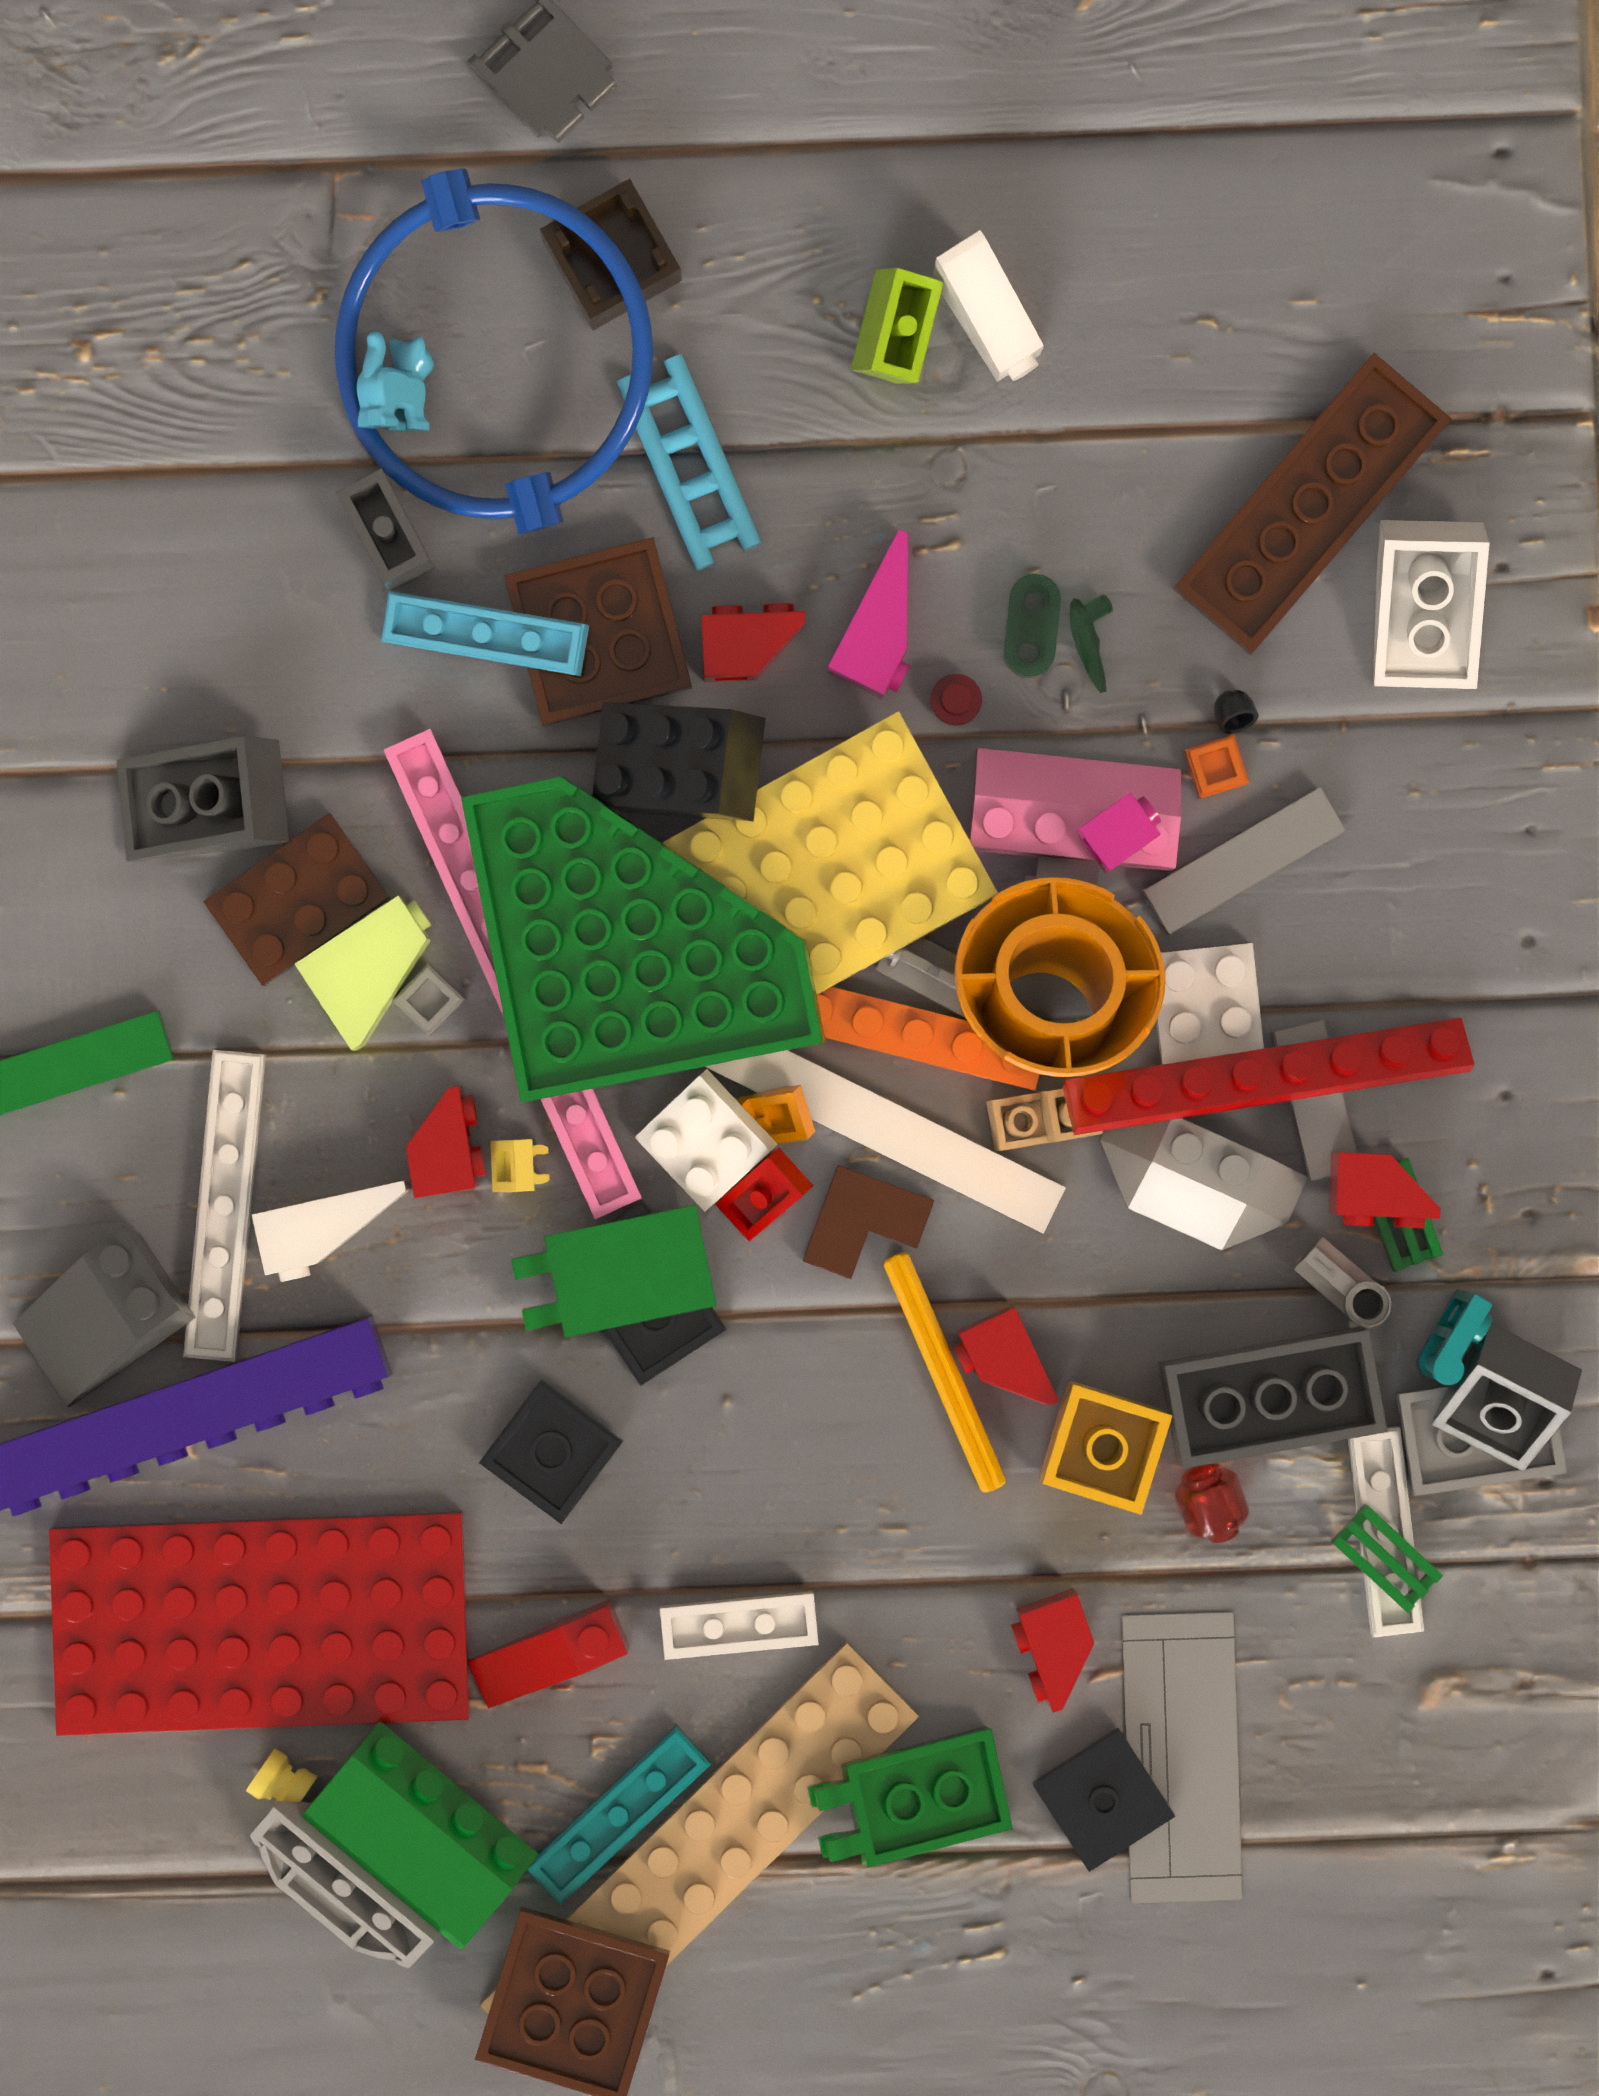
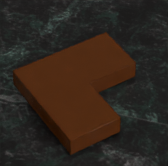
M837 1165L803 1262L851 1279L868 1231L917 1249L935 1200Z

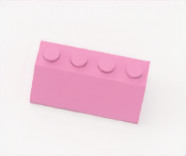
M977 748L968 838L975 851L1037 858L1038 856L1096 861L1076 834V831L1131 792L1136 800L1144 796L1153 806L1161 819V822L1156 825L1161 835L1118 866L1171 871L1176 868L1181 823V769Z

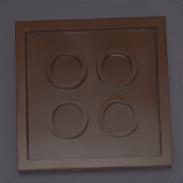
M654 537L504 575L513 612L589 625L581 676L528 667L543 727L602 712L603 702L634 704L692 689Z
M521 1906L475 2061L592 2096H627L670 1951Z

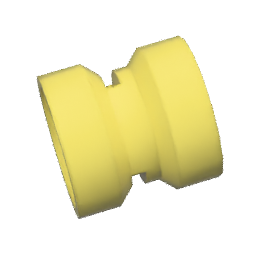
M274 1748L246 1789V1792L258 1800L266 1798L270 1801L273 1797L277 1800L274 1806L278 1801L301 1802L318 1776L306 1768L298 1769L296 1773L292 1772L293 1765L289 1763L288 1756Z

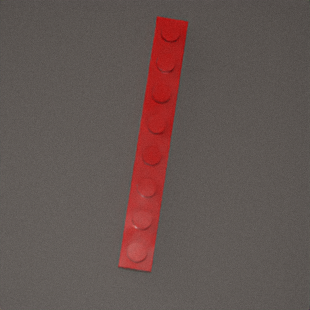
M1455 1018L1065 1080L1062 1088L1074 1135L1467 1073L1471 1071L1475 1063L1462 1018Z

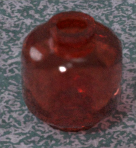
M1217 1463L1196 1466L1186 1471L1181 1477L1182 1482L1175 1490V1501L1187 1531L1196 1538L1210 1539L1213 1543H1221L1234 1538L1239 1533L1238 1527L1249 1516V1505L1237 1474L1229 1468L1220 1467Z

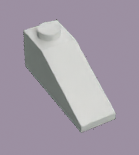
M408 1180L252 1214L265 1275L278 1273L280 1282L310 1276L309 1265L322 1262L410 1190Z

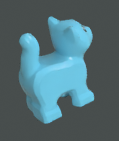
M378 331L370 332L366 339L367 352L365 354L363 370L357 380V395L360 405L358 427L378 429V426L385 427V430L397 432L429 431L430 423L424 418L423 411L426 397L425 384L423 382L433 371L435 363L428 348L425 346L424 339L417 337L409 342L391 339L389 350L394 368L384 367L383 365L386 352V343L383 335Z

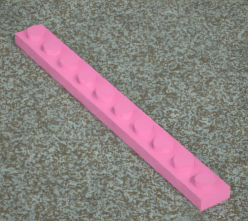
M428 729L383 751L503 1015L461 801L462 796L432 730ZM594 1089L541 1099L594 1219L642 1199Z

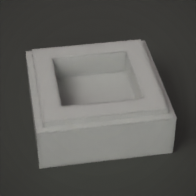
M427 964L392 1001L428 1036H431L466 999L430 964Z

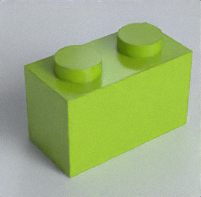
M900 268L875 270L850 370L896 384L918 383L944 282Z

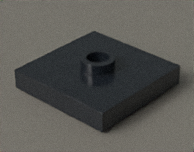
M541 1379L480 1460L479 1464L562 1524L624 1440Z
M1119 1727L1033 1782L1037 1793L1089 1872L1176 1817Z

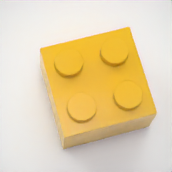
M1068 1380L1038 1479L1044 1485L1142 1515L1172 1415L1166 1410Z

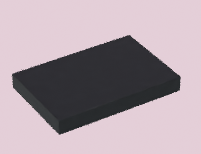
M642 1200L610 1222L651 1214V1212ZM710 1307L605 1329L604 1331L640 1386H642L727 1330L714 1308Z

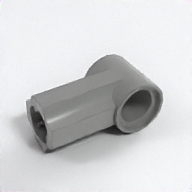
M1323 1236L1311 1246L1293 1268L1298 1275L1345 1314L1351 1322L1361 1327L1371 1328L1378 1326L1388 1318L1391 1312L1392 1302L1387 1290L1376 1283ZM1364 1289L1375 1291L1380 1300V1307L1377 1313L1369 1318L1357 1316L1353 1309L1355 1295Z

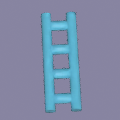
M679 354L663 362L669 377L650 385L644 410L636 430L696 571L715 564L709 550L714 546L738 537L743 551H747L762 544V541L682 354ZM631 375L616 382L624 401ZM678 396L689 424L661 436L649 407ZM698 443L709 471L681 483L669 454ZM718 490L729 518L701 530L689 501Z

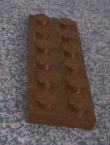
M1373 353L1179 580L1173 590L1251 655L1452 418L1376 353Z

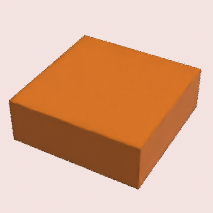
M1234 734L1184 750L1199 799L1249 784Z

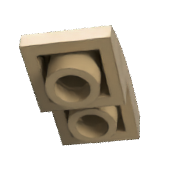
M1063 1088L986 1101L994 1152L1103 1134V1131L1074 1135Z

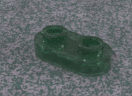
M1029 574L1020 578L1012 587L1008 599L1003 657L1008 669L1022 678H1035L1045 673L1052 665L1056 653L1061 595L1054 581L1041 574ZM1030 593L1040 595L1043 599V607L1038 611L1029 610L1024 603L1025 596ZM1024 644L1034 645L1038 650L1037 659L1032 662L1024 661L1019 655L1020 647Z

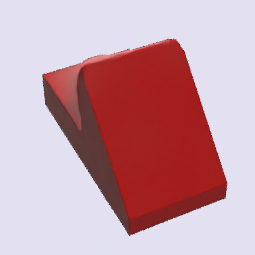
M778 1147L716 1202L715 1205L750 1242L814 1185Z

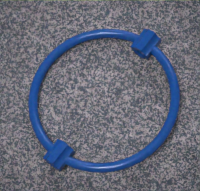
M464 168L430 175L428 178L421 180L426 199L409 208L393 220L375 238L358 262L345 289L335 333V364L340 395L348 419L362 445L378 466L399 486L415 497L454 514L485 519L514 518L518 534L555 526L564 522L559 505L592 485L609 469L632 437L643 413L652 376L653 339L650 317L642 289L619 247L600 226L571 204L553 195L523 186L495 183L471 185L467 169ZM479 205H509L538 212L560 222L581 237L603 260L612 274L627 309L632 335V371L629 388L617 421L602 445L580 468L553 484L550 472L531 475L506 483L507 498L474 497L442 488L420 476L399 459L386 444L377 429L358 427L360 405L357 395L356 332L362 304L374 276L393 249L421 225L432 220L435 232L455 230L472 225L474 222L481 220L477 208Z

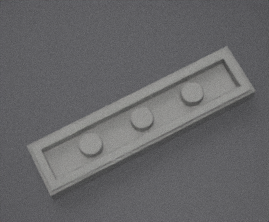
M1319 787L1142 892L1167 935H1170L1346 832V829L1322 788Z

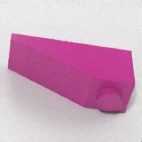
M899 529L827 671L881 700L887 689L897 693L911 666L902 661L907 650V532Z

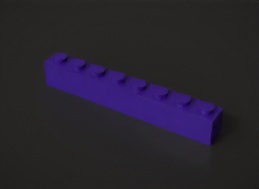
M373 1316L0 1443V1511L9 1508L12 1517L41 1507L42 1504L39 1499L41 1496L58 1491L61 1500L91 1490L88 1480L107 1474L110 1483L140 1473L137 1463L156 1457L159 1466L189 1456L186 1447L205 1440L207 1448L211 1449L236 1440V1429L254 1424L256 1432L264 1431L286 1423L283 1413L303 1407L305 1415H310L335 1406L332 1396L352 1390L354 1399L384 1389L381 1380L393 1373Z

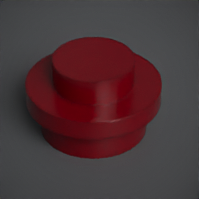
M962 674L947 675L940 679L932 690L930 698L931 708L935 716L943 723L952 726L964 725L972 721L978 714L982 704L981 691L975 681L968 676Z

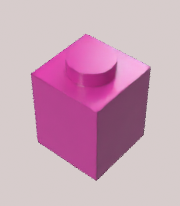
M1130 792L1079 828L1076 834L1106 874L1159 837L1161 833L1156 828V825L1161 822V819L1144 796L1136 800Z

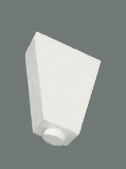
M981 230L936 257L932 278L944 282L941 291L942 296L996 381L998 382L1008 375L1012 381H1015L1035 369L1039 365L1035 358L1041 354L1044 345Z

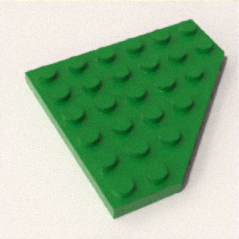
M559 776L461 797L521 1103L826 1043L806 940L567 778Z

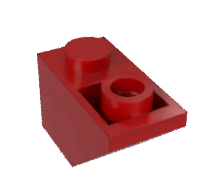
M793 603L763 605V613H743V606L741 605L712 607V615H702L705 682L757 680L805 628V611H794Z
M463 1086L449 1087L406 1146L414 1198L479 1187L478 1177L486 1176L481 1145L472 1147L469 1126L478 1125L473 1094L464 1096Z
M1331 1152L1329 1213L1343 1215L1342 1225L1374 1226V1216L1394 1217V1227L1425 1228L1426 1218L1440 1219L1441 1208L1391 1154Z
M1074 1588L1016 1608L1020 1622L1011 1624L1020 1653L1023 1654L1031 1651L1037 1670L1028 1673L1037 1702L1048 1700L1053 1713L1063 1710L1095 1644L1078 1594Z

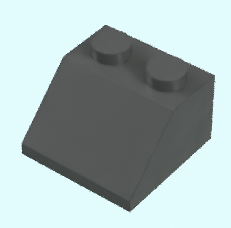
M1491 1323L1483 1339L1478 1344L1474 1343L1466 1353L1462 1361L1464 1365L1463 1377L1458 1383L1449 1386L1433 1418L1432 1425L1524 1471L1571 1413L1582 1369Z

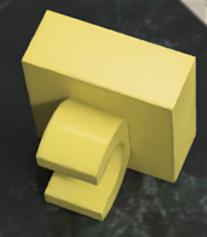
M532 1139L490 1141L493 1192L535 1191L534 1184H544L550 1180V1174L534 1173L533 1157L535 1155L549 1154L547 1146L532 1145Z

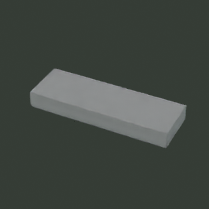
M1324 1019L1272 1032L1275 1047L1328 1039ZM1336 1093L1289 1101L1309 1181L1330 1177L1331 1152L1357 1153L1343 1094Z

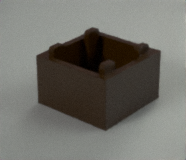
M630 178L577 208L600 226L619 247L640 284L645 301L682 281L680 266ZM556 220L540 228L545 247L592 330L627 312L621 292L612 274L590 245L575 232Z

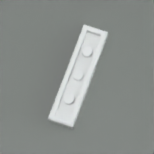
M1391 1426L1387 1427L1388 1432L1348 1439L1356 1513L1364 1504H1367L1414 1548L1400 1427ZM1366 1519L1360 1527L1418 1580L1417 1566ZM1360 1541L1361 1556L1405 1596L1411 1588ZM1363 1572L1372 1637L1424 1631L1421 1599L1414 1604L1415 1607L1408 1614Z

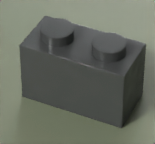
M382 468L336 492L377 572L389 591H393L435 568Z

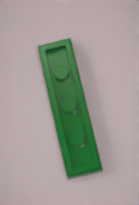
M160 1011L145 1014L1 1060L0 1115L175 1060Z

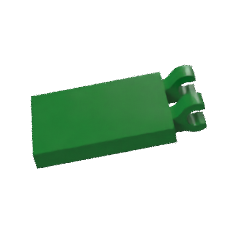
M696 1204L546 1235L544 1240L547 1251L511 1259L515 1280L551 1272L557 1302L524 1308L522 1315L526 1331L562 1323L564 1336L567 1338L717 1306Z
M986 1726L841 1764L843 1780L822 1782L807 1787L811 1807H818L819 1811L850 1804L855 1830L835 1832L818 1837L822 1858H829L830 1862L860 1854L862 1865L870 1868L1013 1829L992 1728Z

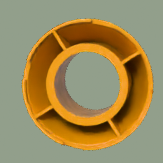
M1060 877L1038 878L1021 882L1001 891L992 898V901L974 919H971L961 938L956 956V991L960 1006L972 1029L991 1050L1003 1059L1024 1070L1057 1077L1083 1076L1102 1071L1121 1062L1132 1054L1147 1038L1155 1025L1164 1000V962L1158 943L1146 922L1140 915L1136 918L1126 907L1114 899L1115 894L1092 883L1077 879ZM1032 973H1047L1059 976L1071 982L1083 993L1093 1015L1074 1023H1054L1043 1020L1022 1006L1016 998L1010 982L1018 977Z

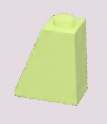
M395 897L295 963V966L352 1051H357L366 1045L393 1002L392 1000L400 991L431 941L424 930L432 926L416 900L407 904L402 897Z

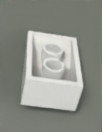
M1380 520L1376 572L1374 686L1477 689L1490 544L1483 522Z

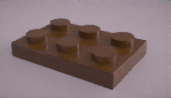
M329 813L203 902L262 986H266L293 967L295 963L390 899V896L333 815Z

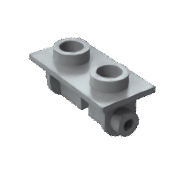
M921 937L881 959L878 963L876 971L966 1018L956 991L955 963L957 955Z

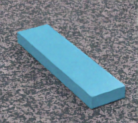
M389 591L381 642L581 676L589 625Z

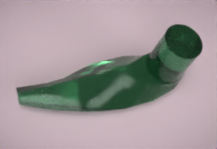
M1104 594L1085 604H1082L1079 599L1072 598L1070 605V626L1078 654L1089 677L1100 693L1106 692L1107 689L1104 667L1099 652L1100 639L1095 631L1093 622L1113 612L1112 604Z

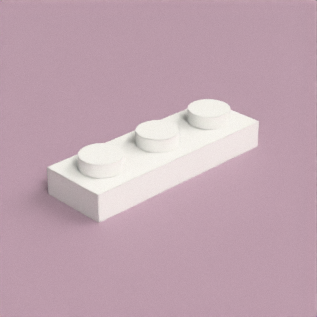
M813 1591L660 1606L664 1660L819 1645Z

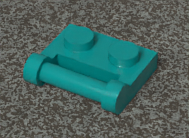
M1457 1289L1418 1354L1416 1364L1419 1372L1423 1376L1435 1379L1445 1385L1458 1383L1464 1374V1365L1461 1359L1471 1341L1478 1344L1487 1333L1493 1320L1487 1314L1493 1304L1474 1293Z

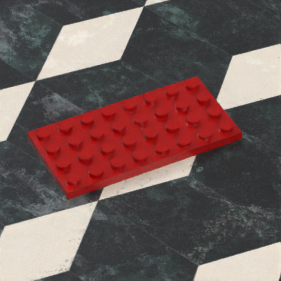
M463 1512L52 1527L49 1529L56 1736L374 1724L379 1721L382 1723L469 1720Z

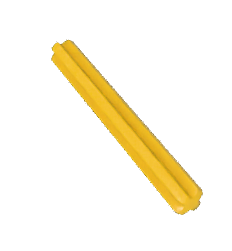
M906 1252L895 1254L887 1258L883 1266L977 1484L983 1493L998 1489L1006 1483V1478L912 1260Z

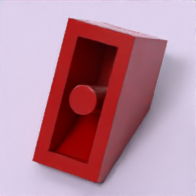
M1013 1305L957 1330L961 1343L954 1345L953 1348L965 1374L975 1370L982 1382L1048 1406L1059 1402L1018 1312Z

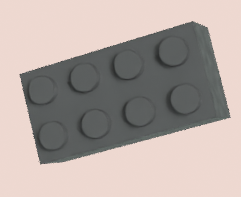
M1361 1326L1159 1362L1167 1412L1172 1415L1170 1429L1176 1462L1183 1469L1388 1432L1370 1330Z

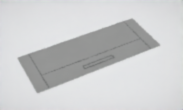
M1234 1613L1124 1615L1122 1617L1126 1739L1176 1816L1129 1846L1131 1903L1242 1900Z

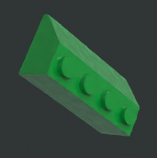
M381 1721L358 1744L301 1815L302 1818L460 1950L467 1945L509 1895L538 1856L534 1849Z

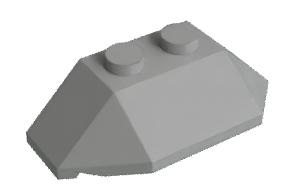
M1182 1118L1105 1130L1100 1137L1101 1145L1128 1209L1220 1250L1227 1249L1287 1224L1308 1178L1267 1156Z
M278 1801L250 1834L254 1845L259 1846L262 1861L274 1884L353 1950L379 1959L395 1960L398 1965L410 1968L439 1936L438 1931L301 1817L311 1803Z

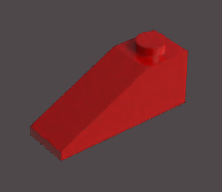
M607 1599L468 1660V1664L489 1709L579 1676L628 1654L630 1645L610 1599Z

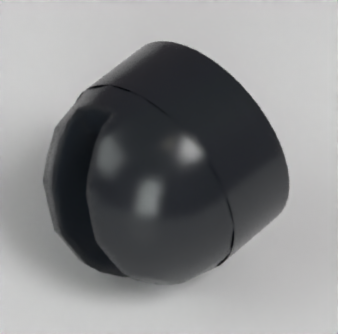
M1227 690L1216 699L1214 705L1215 719L1223 733L1231 734L1243 731L1252 726L1259 717L1253 700L1244 691L1235 690L1233 692Z

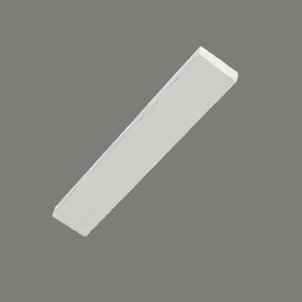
M213 1050L188 1301V1306L196 1318L186 1324L183 1357L230 1362L237 1361L266 1055L222 1050Z

